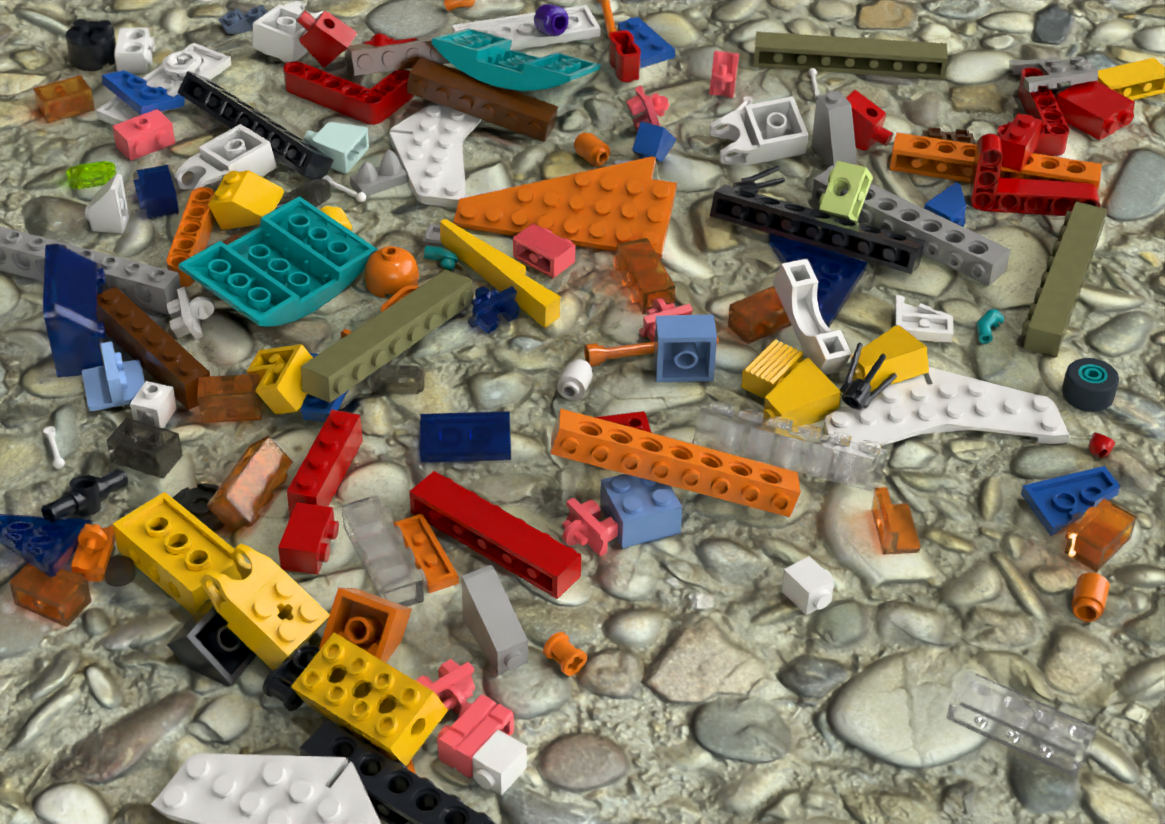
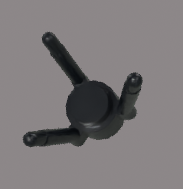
M775 166L753 176L741 178V182L733 183V187L758 193V189L785 182V178L755 183L756 180L780 170V166Z
M860 342L854 351L845 382L840 388L841 393H843L841 396L843 402L856 410H861L862 407L867 408L871 401L897 378L896 373L891 374L877 388L870 392L871 386L869 383L886 359V355L881 354L864 380L857 378L855 381H852L863 346Z

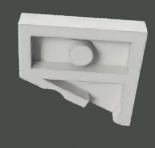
M896 295L895 326L900 325L918 340L952 343L954 334L952 315L935 311L921 303L916 308L904 303L905 297Z

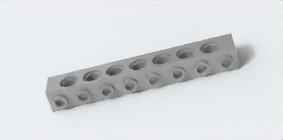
M830 166L814 178L812 201L819 203L821 195L826 192L828 186V175L835 166ZM870 184L857 220L858 222L925 240L924 255L985 285L990 286L1006 272L1011 249ZM848 189L843 190L839 196L845 195Z
M0 226L1 271L95 296L116 286L138 307L170 315L167 310V303L178 299L177 289L181 288L178 272Z

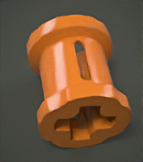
M564 632L552 635L543 647V654L548 659H554L561 666V671L567 676H572L579 672L586 663L587 654L581 649H576L569 642V637Z

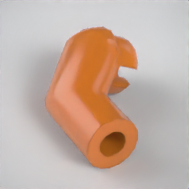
M475 0L443 1L447 11L458 7L470 8L475 4Z

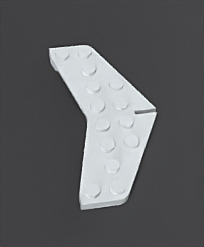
M432 102L390 129V142L403 170L408 174V182L419 203L457 208L459 199L466 197L462 145L465 138L482 119Z
M929 367V372L924 375L922 374L889 385L871 401L867 408L862 407L861 410H856L846 405L828 414L824 423V433L834 462L854 460L862 457L863 451L919 434L977 430L1035 437L1037 443L1065 444L1069 438V433L1056 404L1048 397Z
M198 753L186 760L151 804L155 810L168 819L182 823L188 821L195 824H381L352 761L349 763L346 757Z

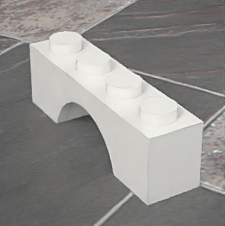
M808 259L783 263L772 283L806 358H809L825 375L841 372L852 353L841 330H831L822 319L817 302L818 280Z

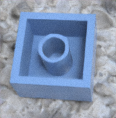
M714 314L656 316L654 341L656 382L714 381L717 344Z
M628 474L601 479L600 507L606 518L611 517L618 523V536L616 538L622 548L681 533L682 505L671 486Z

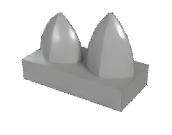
M389 149L384 154L379 167L375 168L371 163L365 161L358 174L350 176V185L357 193L363 192L366 197L408 182V174L400 166L396 154Z

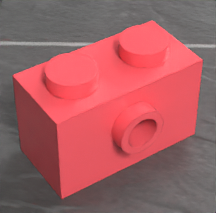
M158 109L112 126L116 148L130 161L175 144L172 122Z

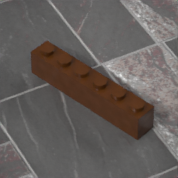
M420 57L409 72L407 92L542 142L546 141L555 126L559 106L511 89L500 88L481 82L462 71Z
M116 286L91 298L96 324L134 360H140L141 366L160 384L173 387L175 398L185 408L191 410L214 398L210 371Z

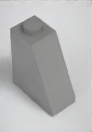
M832 91L816 97L811 147L828 167L835 166L836 161L857 165L851 103L840 91Z
M488 565L462 575L463 621L497 674L517 669L521 665L528 663V640L493 566Z

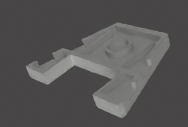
M1077 56L1070 59L1009 60V70L1014 75L1021 74L1023 69L1029 67L1037 68L1043 72L1044 76L1024 77V87L1028 92L1038 91V86H1047V89L1057 88V83L1068 82V85L1098 80V70L1084 57Z

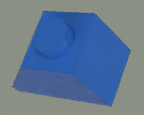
M641 122L632 151L639 156L638 159L655 157L656 161L662 162L674 146L676 138L664 127Z
M957 182L952 184L925 203L924 209L964 227L966 218H964L966 203L961 184Z

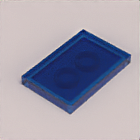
M510 411L420 414V463L511 460Z

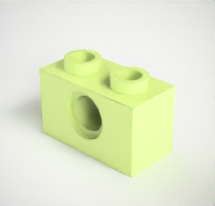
M836 161L834 169H831L828 175L826 192L820 197L819 210L857 221L873 179L869 170L864 166ZM848 189L845 195L839 196L843 190Z

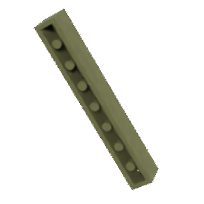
M756 31L753 67L807 71L810 68H815L816 71L945 79L948 61L947 43Z
M1076 202L1072 212L1067 211L1064 224L1059 232L1058 241L1056 240L1052 256L1049 257L1046 272L1044 271L1040 287L1037 288L1034 298L1035 304H1031L1028 318L1023 325L1021 336L1026 337L1023 349L1054 357L1058 356L1100 239L1107 209Z
M444 270L301 366L302 392L331 403L471 305L474 297L472 279Z

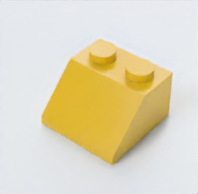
M249 170L241 172L231 171L225 174L208 205L221 230L259 225L261 217L276 209L284 194V190L282 187Z

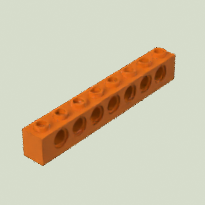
M897 132L892 148L889 170L970 183L977 145ZM1033 153L1021 172L1001 167L999 178L1091 183L1098 189L1102 164Z
M561 408L551 434L550 454L786 517L791 516L801 493L798 472Z

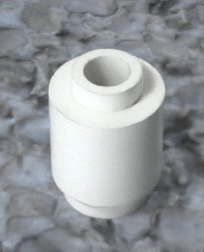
M576 359L566 365L557 383V390L562 397L576 401L584 396L593 377L590 364L584 360Z

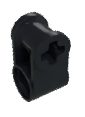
M306 645L297 649L292 656L267 676L263 684V693L269 697L274 696L282 701L288 711H295L300 708L304 701L291 686L320 649L313 645Z

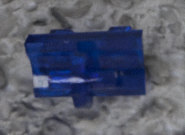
M485 286L477 288L475 290L476 298L471 301L473 305V318L468 320V324L472 328L479 325L489 334L500 325L501 320L497 315L502 314L507 322L517 319L521 308L515 301L517 291L513 286L500 293L496 289L489 290Z

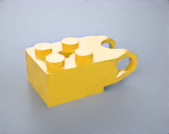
M240 543L231 553V557L242 580L231 579L224 574L210 569L200 582L209 595L216 611L228 622L227 627L267 666L274 670L316 634L330 614L270 557ZM241 554L248 558L250 564L244 561ZM211 580L217 583L220 590L213 586Z

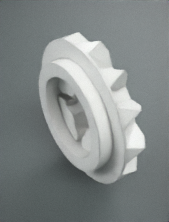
M188 51L174 52L162 61L163 70H165L166 74L173 75L175 78L178 76L185 77L187 71L192 73L201 70L202 65L201 57Z

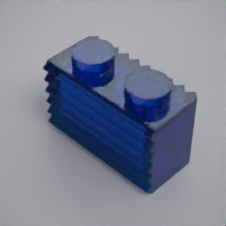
M168 165L137 170L138 179L133 180L140 210H146L149 219L152 217L157 218V216H167L168 214L172 215L173 213L178 214L177 195Z

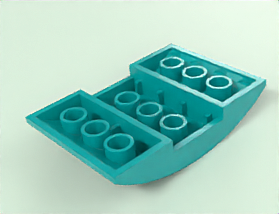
M470 28L434 37L431 42L443 57L462 72L481 82L511 90L534 91L548 89L601 69V64L557 52L540 58L510 50L512 40Z
M299 196L261 217L260 227L228 245L221 241L213 244L180 263L179 269L258 326L270 327L296 321L331 301L365 269L370 255L378 249Z

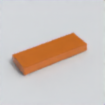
M423 513L393 522L394 531L429 594L459 584V576Z

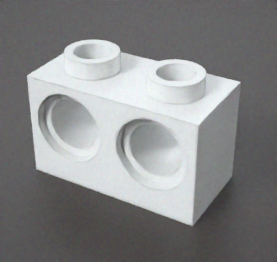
M149 27L119 29L114 52L117 72L124 70L131 74H147L148 65L152 64L153 60L152 51H155L154 37H150Z

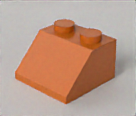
M338 588L319 649L323 647L333 633H336L387 663L403 639L412 609L356 588Z

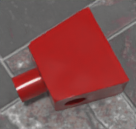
M304 10L296 19V22L305 29L299 38L300 43L323 68L343 53L357 35L355 30L327 11H323L315 19Z
M854 90L846 99L851 103L855 148L867 151L876 142L887 146L892 140L894 133L883 128L887 116L886 112L860 92Z

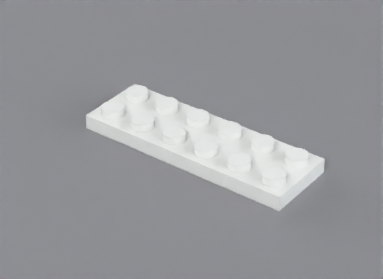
M587 5L564 8L568 14L569 23L565 32L555 37L540 33L534 25L535 13L452 25L453 32L470 28L512 40L510 50H523L536 46L544 47L549 44L568 43L581 39L589 40L594 37H600L601 31Z
M195 43L182 50L193 52L201 57V70L195 72V74L210 80L231 66V57ZM161 65L142 79L147 80L148 86L154 88L163 87L167 89L168 95L175 97L178 94L177 92L184 77L178 76L175 78L173 75H167ZM118 96L96 110L97 119L112 125L140 116Z

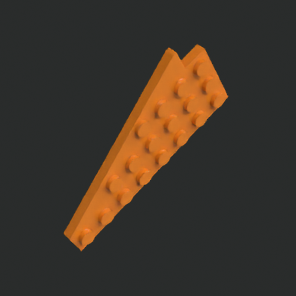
M648 157L461 198L458 201L453 224L465 229L517 236L518 233L520 234L521 231H524L525 228L527 229L533 223L541 228L549 229L553 234L562 239H569L577 246L662 258L677 191V183L652 179L656 158Z

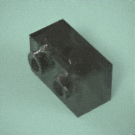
M127 417L107 439L112 463L163 479L183 456L179 433Z

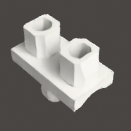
M184 286L177 289L178 299L167 303V310L173 319L170 321V327L178 339L191 333L197 340L203 337L200 319L204 320L213 314L214 304L210 298L205 296H198L190 300L187 289Z

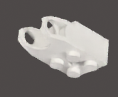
M300 1L288 3L284 6L279 4L253 22L252 48L261 51L263 54L282 59L287 63L297 61L308 53L307 49L299 41L305 29L296 22L298 16L304 11L306 4ZM323 11L309 14L316 19Z
M793 96L745 105V109L732 111L710 123L709 130L711 136L734 141L729 146L720 150V162L742 166L803 155L806 152L809 137ZM728 125L721 130H716L719 126ZM737 152L731 157H726L729 153Z
M239 124L200 146V152L190 157L177 170L174 179L179 189L194 190L205 186L213 189L215 193L223 177L228 172L249 170L263 177L268 172L277 168L270 142ZM187 171H192L193 177L187 183H182L183 174Z

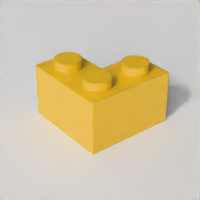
M302 344L259 350L246 371L258 385L255 390L256 393L275 415L297 412L302 407L307 393L302 392L301 366L313 357Z

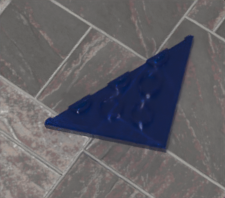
M770 234L769 244L782 264L808 259L818 280L817 302L823 321L830 328L865 273L867 262Z
M0 514V544L47 576L54 577L76 552L79 543L78 535L81 529L84 528L85 524L93 525V521L61 518L55 523H50V521L47 522L42 516Z

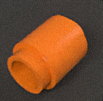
M581 133L574 141L576 153L592 166H601L608 160L610 147L594 134Z
M1094 572L1084 573L1077 578L1071 606L1074 615L1078 619L1093 622L1104 613L1110 588L1106 578Z

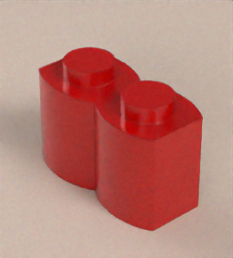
M628 30L610 32L609 63L615 68L616 77L621 82L626 83L639 80L641 50L634 43L633 35Z

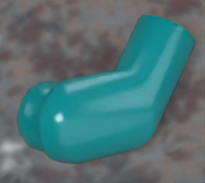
M426 245L424 249V259L441 261V267L445 270H453L455 263L458 262L457 255L446 248Z
M988 310L976 322L980 343H990L993 340L991 327H1000L999 322L1003 324L1004 316L1002 313H999V310Z

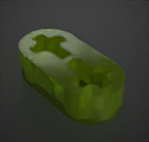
M109 161L72 166L66 171L67 183L73 189L103 186L117 174L116 166Z

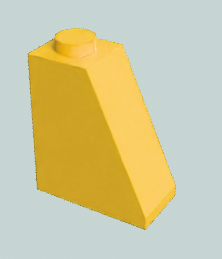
M900 325L894 326L862 348L852 381H855L857 378L864 380L881 354H885L886 359L869 383L871 386L870 392L893 373L897 374V378L890 385L928 373L927 346Z
M809 358L804 359L765 396L764 410L762 412L763 420L778 436H782L824 420L828 414L838 410L841 391Z

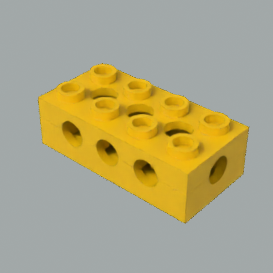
M166 492L161 493L112 524L118 551L192 615L195 614L206 600L210 599L200 582L210 569L224 574L231 579L242 580L231 557V553L235 549ZM211 580L213 586L220 590L217 583Z
M336 633L330 636L291 686L307 706L339 726L345 727L366 743L373 744L379 751L393 760L402 762L405 766H407L448 711L434 691Z

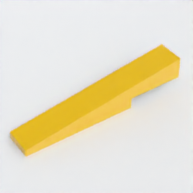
M447 219L440 221V241L541 326L546 328L560 317V296L525 276V265Z

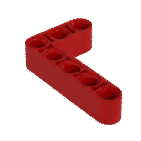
M289 62L283 67L285 89L287 92L369 125L383 122L414 97L413 94L407 92L410 71L406 69L393 71L371 89H368L302 62Z
M1025 68L1021 71L1018 96L1027 115L1043 120L1038 146L1033 153L1048 156L1062 155L1066 150L1070 131L1069 126L1051 89H1047V86H1038V91L1036 92L1027 91L1024 87V77L1044 76V74L1037 68ZM1007 124L998 127L997 136L1000 134L1004 135Z
M992 133L985 134L979 138L970 181L971 205L976 210L1066 216L1067 211L1072 212L1076 202L1100 207L1098 189L1091 183L999 178L1003 161L1001 139Z

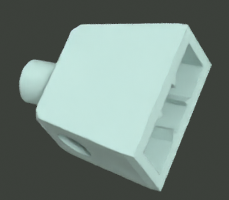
M328 122L319 132L308 130L304 136V141L334 160L330 168L347 174L369 149L368 128L363 126Z

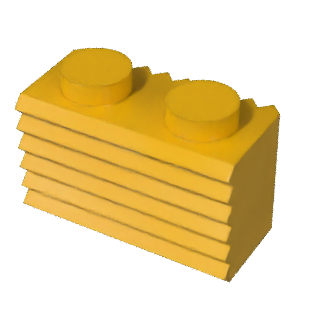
M773 340L743 369L741 388L765 399V396L802 362L803 352L801 350L798 351L797 348L793 349L792 346L788 347L782 341Z

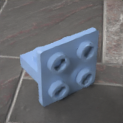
M112 341L100 343L105 366L82 370L89 411L128 405L145 383L140 360L122 362L121 352L114 353Z

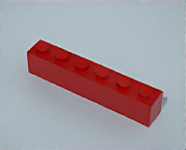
M433 471L409 491L411 514L418 515L423 513L427 522L433 527L554 598L558 599L581 577V554L575 549L565 546L547 533L537 530L524 520L502 510L498 505L492 504L478 496L475 492L458 485L452 479Z

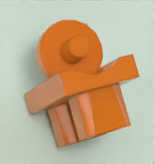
M85 524L78 535L79 543L71 564L72 573H82L83 580L103 581L116 541L113 525L101 528L98 524Z

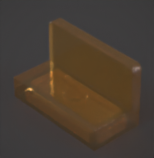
M887 487L875 488L871 511L883 555L919 553L921 545L909 505L892 504Z

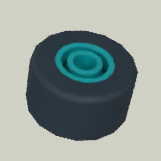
M1082 358L1075 360L1068 365L1062 386L1063 397L1070 405L1080 410L1091 412L1105 410L1114 401L1119 383L1118 372L1113 366L1099 359Z

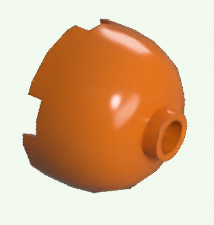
M387 246L375 251L370 255L365 266L366 288L373 295L385 298V294H396L405 286H418L419 269L416 259L410 252L400 247Z

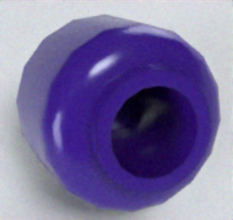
M550 3L541 5L534 15L536 29L540 33L552 37L563 34L569 23V17L565 9Z

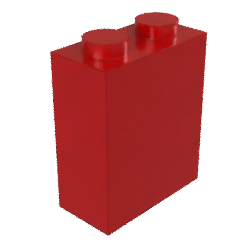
M1097 81L1075 84L1058 93L1056 97L1066 122L1099 141L1112 135L1122 127L1129 125L1134 118L1135 101Z

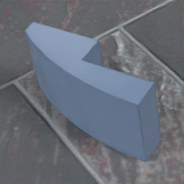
M262 4L250 9L245 14H242L238 8L226 13L218 20L228 34L253 31V22L268 13V11Z

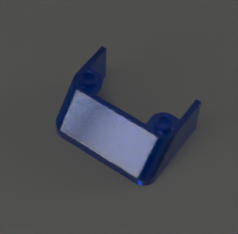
M58 243L45 245L43 313L57 378L80 376L83 369L104 366L100 339H105V327L103 321L98 322L97 295L104 292L102 285H106L104 268H99L97 262Z

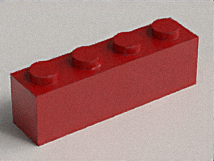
M331 410L287 489L290 516L296 502L329 506L363 442L361 415Z

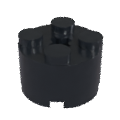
M75 20L73 22L74 26L69 28L65 34L71 64L74 63L77 69L83 71L102 70V65L109 63V66L115 64L116 39L111 22L108 20Z

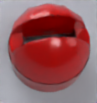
M1094 432L1089 440V451L1096 457L1102 458L1111 453L1116 442L1103 434Z

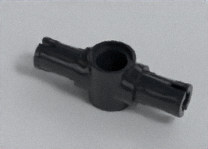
M119 468L101 478L92 475L77 476L69 482L70 490L64 492L62 497L42 506V515L50 523H55L69 514L79 516L94 515L101 510V501L107 499L110 493L128 485V477Z

